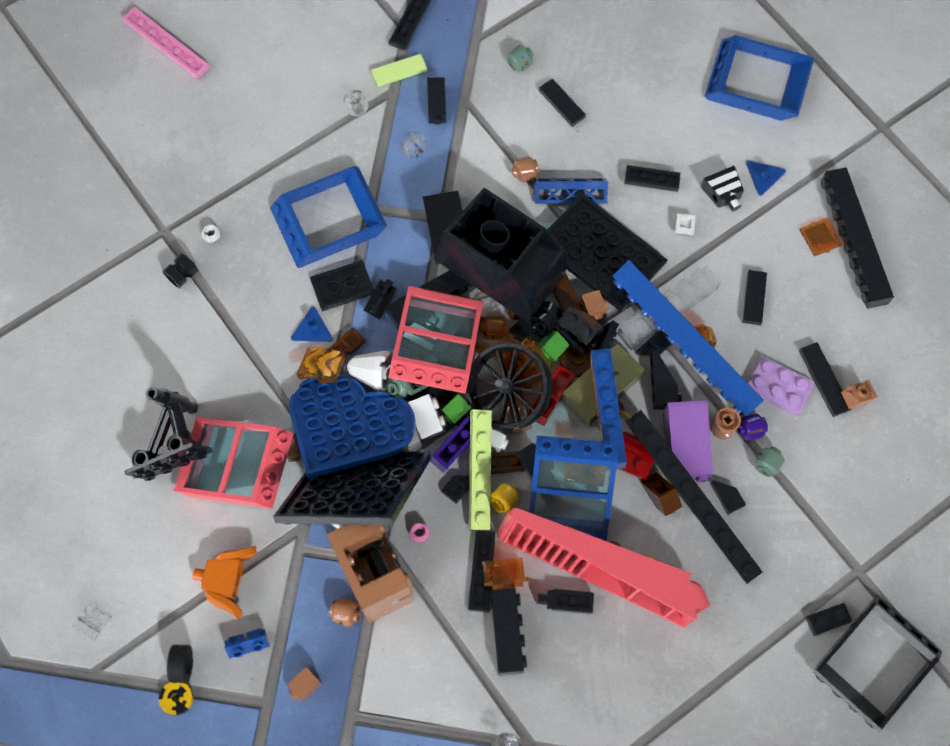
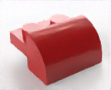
M623 431L627 463L625 468L618 470L646 481L654 460L635 435Z

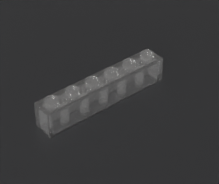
M706 265L702 269L697 268L688 279H681L675 288L667 289L663 295L681 314H684L716 291L721 281ZM640 310L635 312L634 317L630 320L625 319L619 324L617 333L631 351L658 331L653 325L655 320L650 315L646 317Z

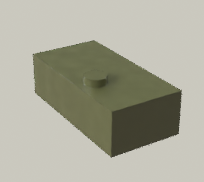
M617 343L611 349L617 397L619 399L642 378L645 369ZM591 368L563 392L561 399L588 427L598 418Z

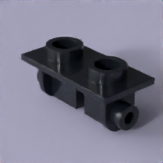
M379 280L363 311L377 319L381 318L396 290L392 286L393 282L391 280Z

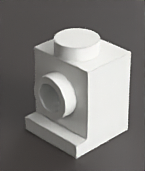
M491 428V451L500 453L502 449L505 450L510 440L506 438L502 430Z

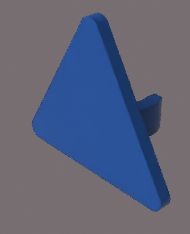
M753 161L747 162V167L759 196H762L786 172L783 168Z
M315 307L310 308L291 336L292 341L331 342L333 340Z

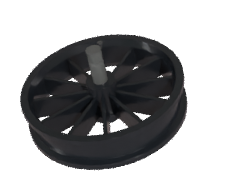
M515 343L493 345L480 353L471 365L466 389L467 401L472 410H483L478 400L499 393L486 408V410H493L503 398L499 421L491 418V426L505 430L527 427L536 422L549 406L553 392L551 372L543 358L529 348ZM514 351L508 375L502 352ZM519 352H523L530 358L515 375ZM495 355L498 357L504 378L486 363ZM535 362L541 373L518 381L532 363ZM485 366L498 380L495 382L478 379V375L482 367ZM542 377V392L521 388V384ZM477 381L493 384L498 387L478 396L476 393ZM521 390L541 394L535 408L519 394ZM515 396L532 410L523 419L520 417ZM510 398L516 422L504 423Z

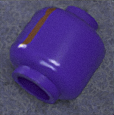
M759 414L742 417L737 430L738 434L743 436L745 440L752 441L763 438L768 431V425L764 417H761Z

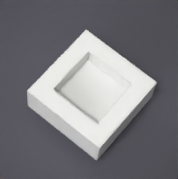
M677 214L675 233L693 235L695 216Z

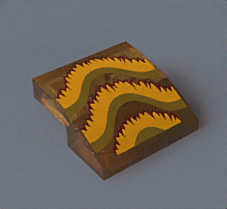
M307 348L297 371V376L299 379L317 378L319 384L337 382L347 355L344 352L328 348Z

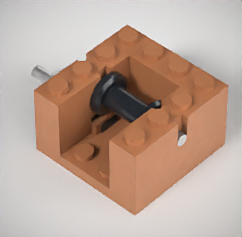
M331 524L337 529L327 533V537L368 624L412 603L411 596L414 594L411 580L407 572L403 573L400 566L396 567L394 552L391 548L387 549L385 545L387 536L384 526H343Z

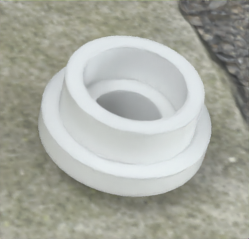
M211 224L206 225L202 230V238L209 243L217 241L220 238L219 228Z

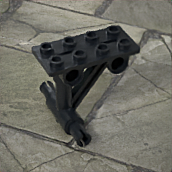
M155 387L147 389L146 397L149 400L155 401L163 409L147 451L142 449L136 450L131 457L133 467L124 472L125 475L132 476L133 478L151 481L159 474H167L176 467L189 465L190 461L204 459L213 450L211 447L201 445L198 441L192 440L190 431L187 430L183 413H196L198 405L195 402H191L189 398L176 391L164 388L156 389ZM171 425L173 435L167 439L166 445H163Z

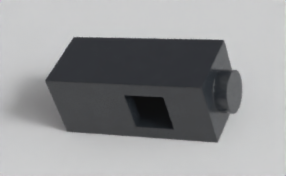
M428 77L429 124L440 125L446 123L445 77Z

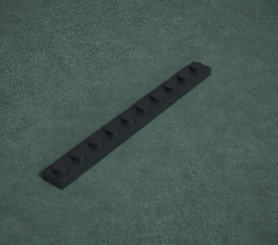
M640 410L627 419L625 423L669 482L677 489L678 494L743 581L748 584L763 573L643 411Z

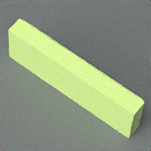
M419 54L372 69V74L377 87L426 72L427 67L422 55Z

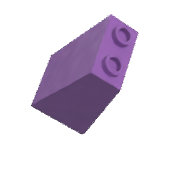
M707 400L667 403L662 414L667 445L696 482H707L713 475Z

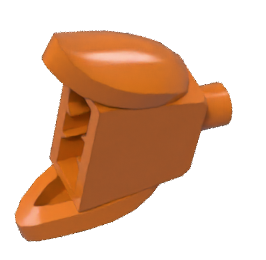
M256 545L220 552L212 560H207L205 569L195 568L193 571V580L202 581L201 589L205 591L206 599L212 605L231 613L238 620L243 612L235 602L244 568L243 562L257 554Z

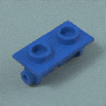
M258 628L246 632L247 639L245 640L243 634L229 637L228 640L224 641V648L229 659L270 647L265 629L261 630Z

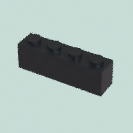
M515 588L491 590L498 676L523 674L524 668H527L526 655H522L521 648L525 647L524 634L520 635L519 626H523L522 614H518L517 606H521L520 593L516 594Z

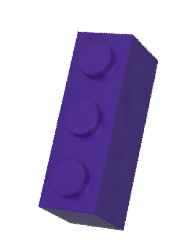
M470 414L431 457L430 462L442 473L449 468L470 444Z

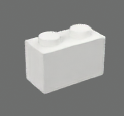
M430 394L408 402L414 412L416 427L422 440H427L446 432L444 427L447 424L443 415L440 416L437 409L440 407L436 397L432 398Z

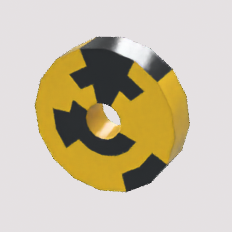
M169 682L159 693L160 707L170 715L178 716L184 714L193 704V691L185 683ZM178 694L179 700L174 702L173 697Z

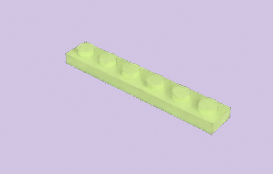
M470 410L469 530H490L492 410Z

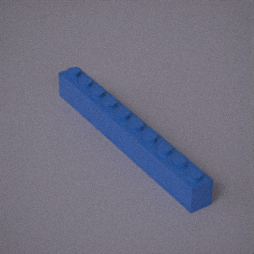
M630 260L613 275L615 279L613 283L620 290L624 288L628 292L626 295L632 303L637 302L641 306L639 310L646 317L650 315L655 320L653 325L659 331L663 329L668 334L666 338L671 344L675 345L677 343L681 348L679 352L686 359L690 357L695 362L693 367L699 373L703 371L708 376L706 380L713 387L716 385L721 390L719 394L726 401L730 399L735 404L733 408L740 416L742 414L748 416L764 401Z

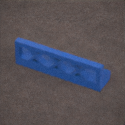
M606 178L534 179L535 204H572L577 199L573 194L578 189H583L587 193L585 196L587 198L590 196L592 198L590 200L594 203H607L608 181ZM539 189H547L551 193L546 199H539ZM560 189H565L569 193L564 199H559L555 195ZM596 189H604L603 199H596L592 193Z

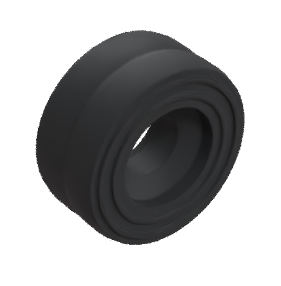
M172 645L167 659L168 681L170 683H188L193 669L192 647L190 645Z

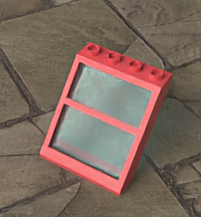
M408 286L388 378L466 393L483 301Z
M196 417L191 431V438L194 441H198L201 445L211 447L213 452L207 454V457L204 459H195L190 461L189 465L180 467L173 491L191 498L273 509L294 433L274 426Z

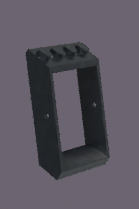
M876 595L818 662L813 673L820 682L829 686L838 698H842L853 712L860 714L870 727L880 732L940 660L942 651L881 597ZM871 611H874L928 659L927 663L884 714L827 664Z

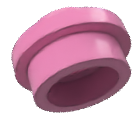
M421 522L413 524L409 530L410 538L417 543L424 542L429 537V528ZM422 530L423 534L421 536H417L416 531Z

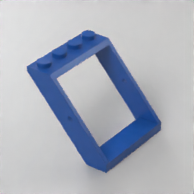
M734 35L721 40L704 97L709 101L780 121L797 117L814 58L809 55ZM736 50L792 65L780 106L724 91Z
M356 166L284 193L270 207L297 268L304 267L373 239L387 227L359 167ZM346 182L367 228L312 250L291 204Z

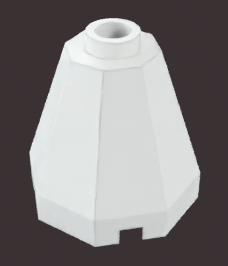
M379 351L354 356L349 360L347 370L353 378L378 392H387L386 384L389 379L393 353L390 351Z

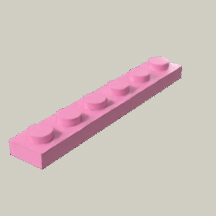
M133 7L122 17L128 26L197 80L210 69L205 61L137 8Z

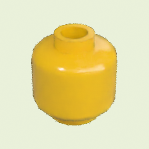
M501 484L490 496V503L493 509L499 513L511 511L520 501L518 489L514 485Z

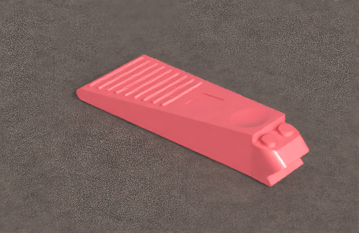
M514 508L508 511L497 531L500 541L659 615L682 628L697 619L696 614L703 612L711 606L704 589L701 588V584L696 581H689L692 573L524 510Z

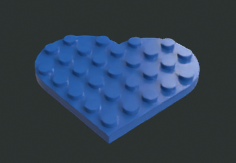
M331 373V377L321 374L310 377L299 385V389L290 398V415L308 479L394 456L409 445L415 434V415L411 406L401 397L398 399L387 392L366 393L363 386L357 380L344 377V374Z

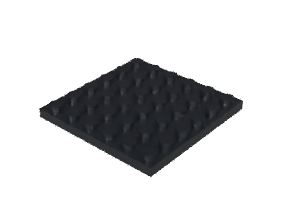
M401 451L385 459L310 479L307 478L305 471L274 514L275 523H284L286 525H393L431 460L430 451Z

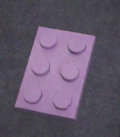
M762 356L748 384L764 400L798 416L814 382Z

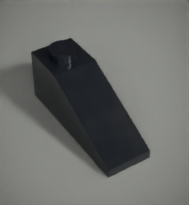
M652 349L650 353L653 410H665L667 403L681 402L682 394L681 391H678V384L658 351Z

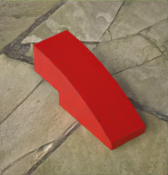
M558 365L552 374V397L546 411L536 421L540 425H546L558 406L563 392L569 387L575 376L573 372ZM541 394L539 395V397L537 398V400H536L535 403L533 404V407H534V408L537 406V404H538V402H539V400H540Z

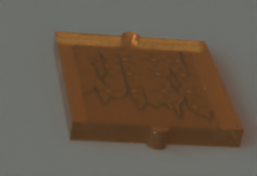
M827 218L800 228V232L814 257L825 252L829 253L830 250L842 245Z

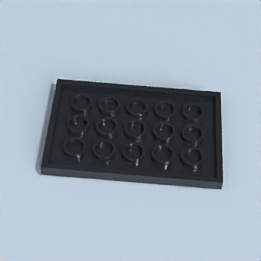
M583 194L548 228L564 250L567 270L593 291L600 290L602 298L606 299L607 302L621 313L631 301L626 296L628 292L624 288L620 290L613 283L615 280L613 275L630 260L651 281L668 261L663 255Z

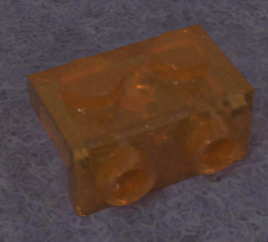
M522 557L482 562L485 586H492L493 590L505 588L504 584L510 583L511 587L523 586V582L529 581V577L524 575Z

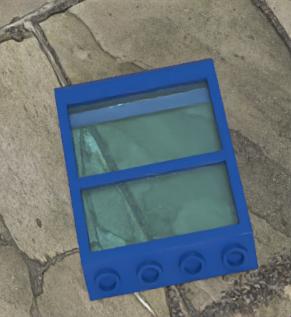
M537 435L529 513L607 541L618 462V443Z

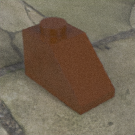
M657 472L647 477L646 481H640L655 507L665 516L674 513L682 507L677 489Z

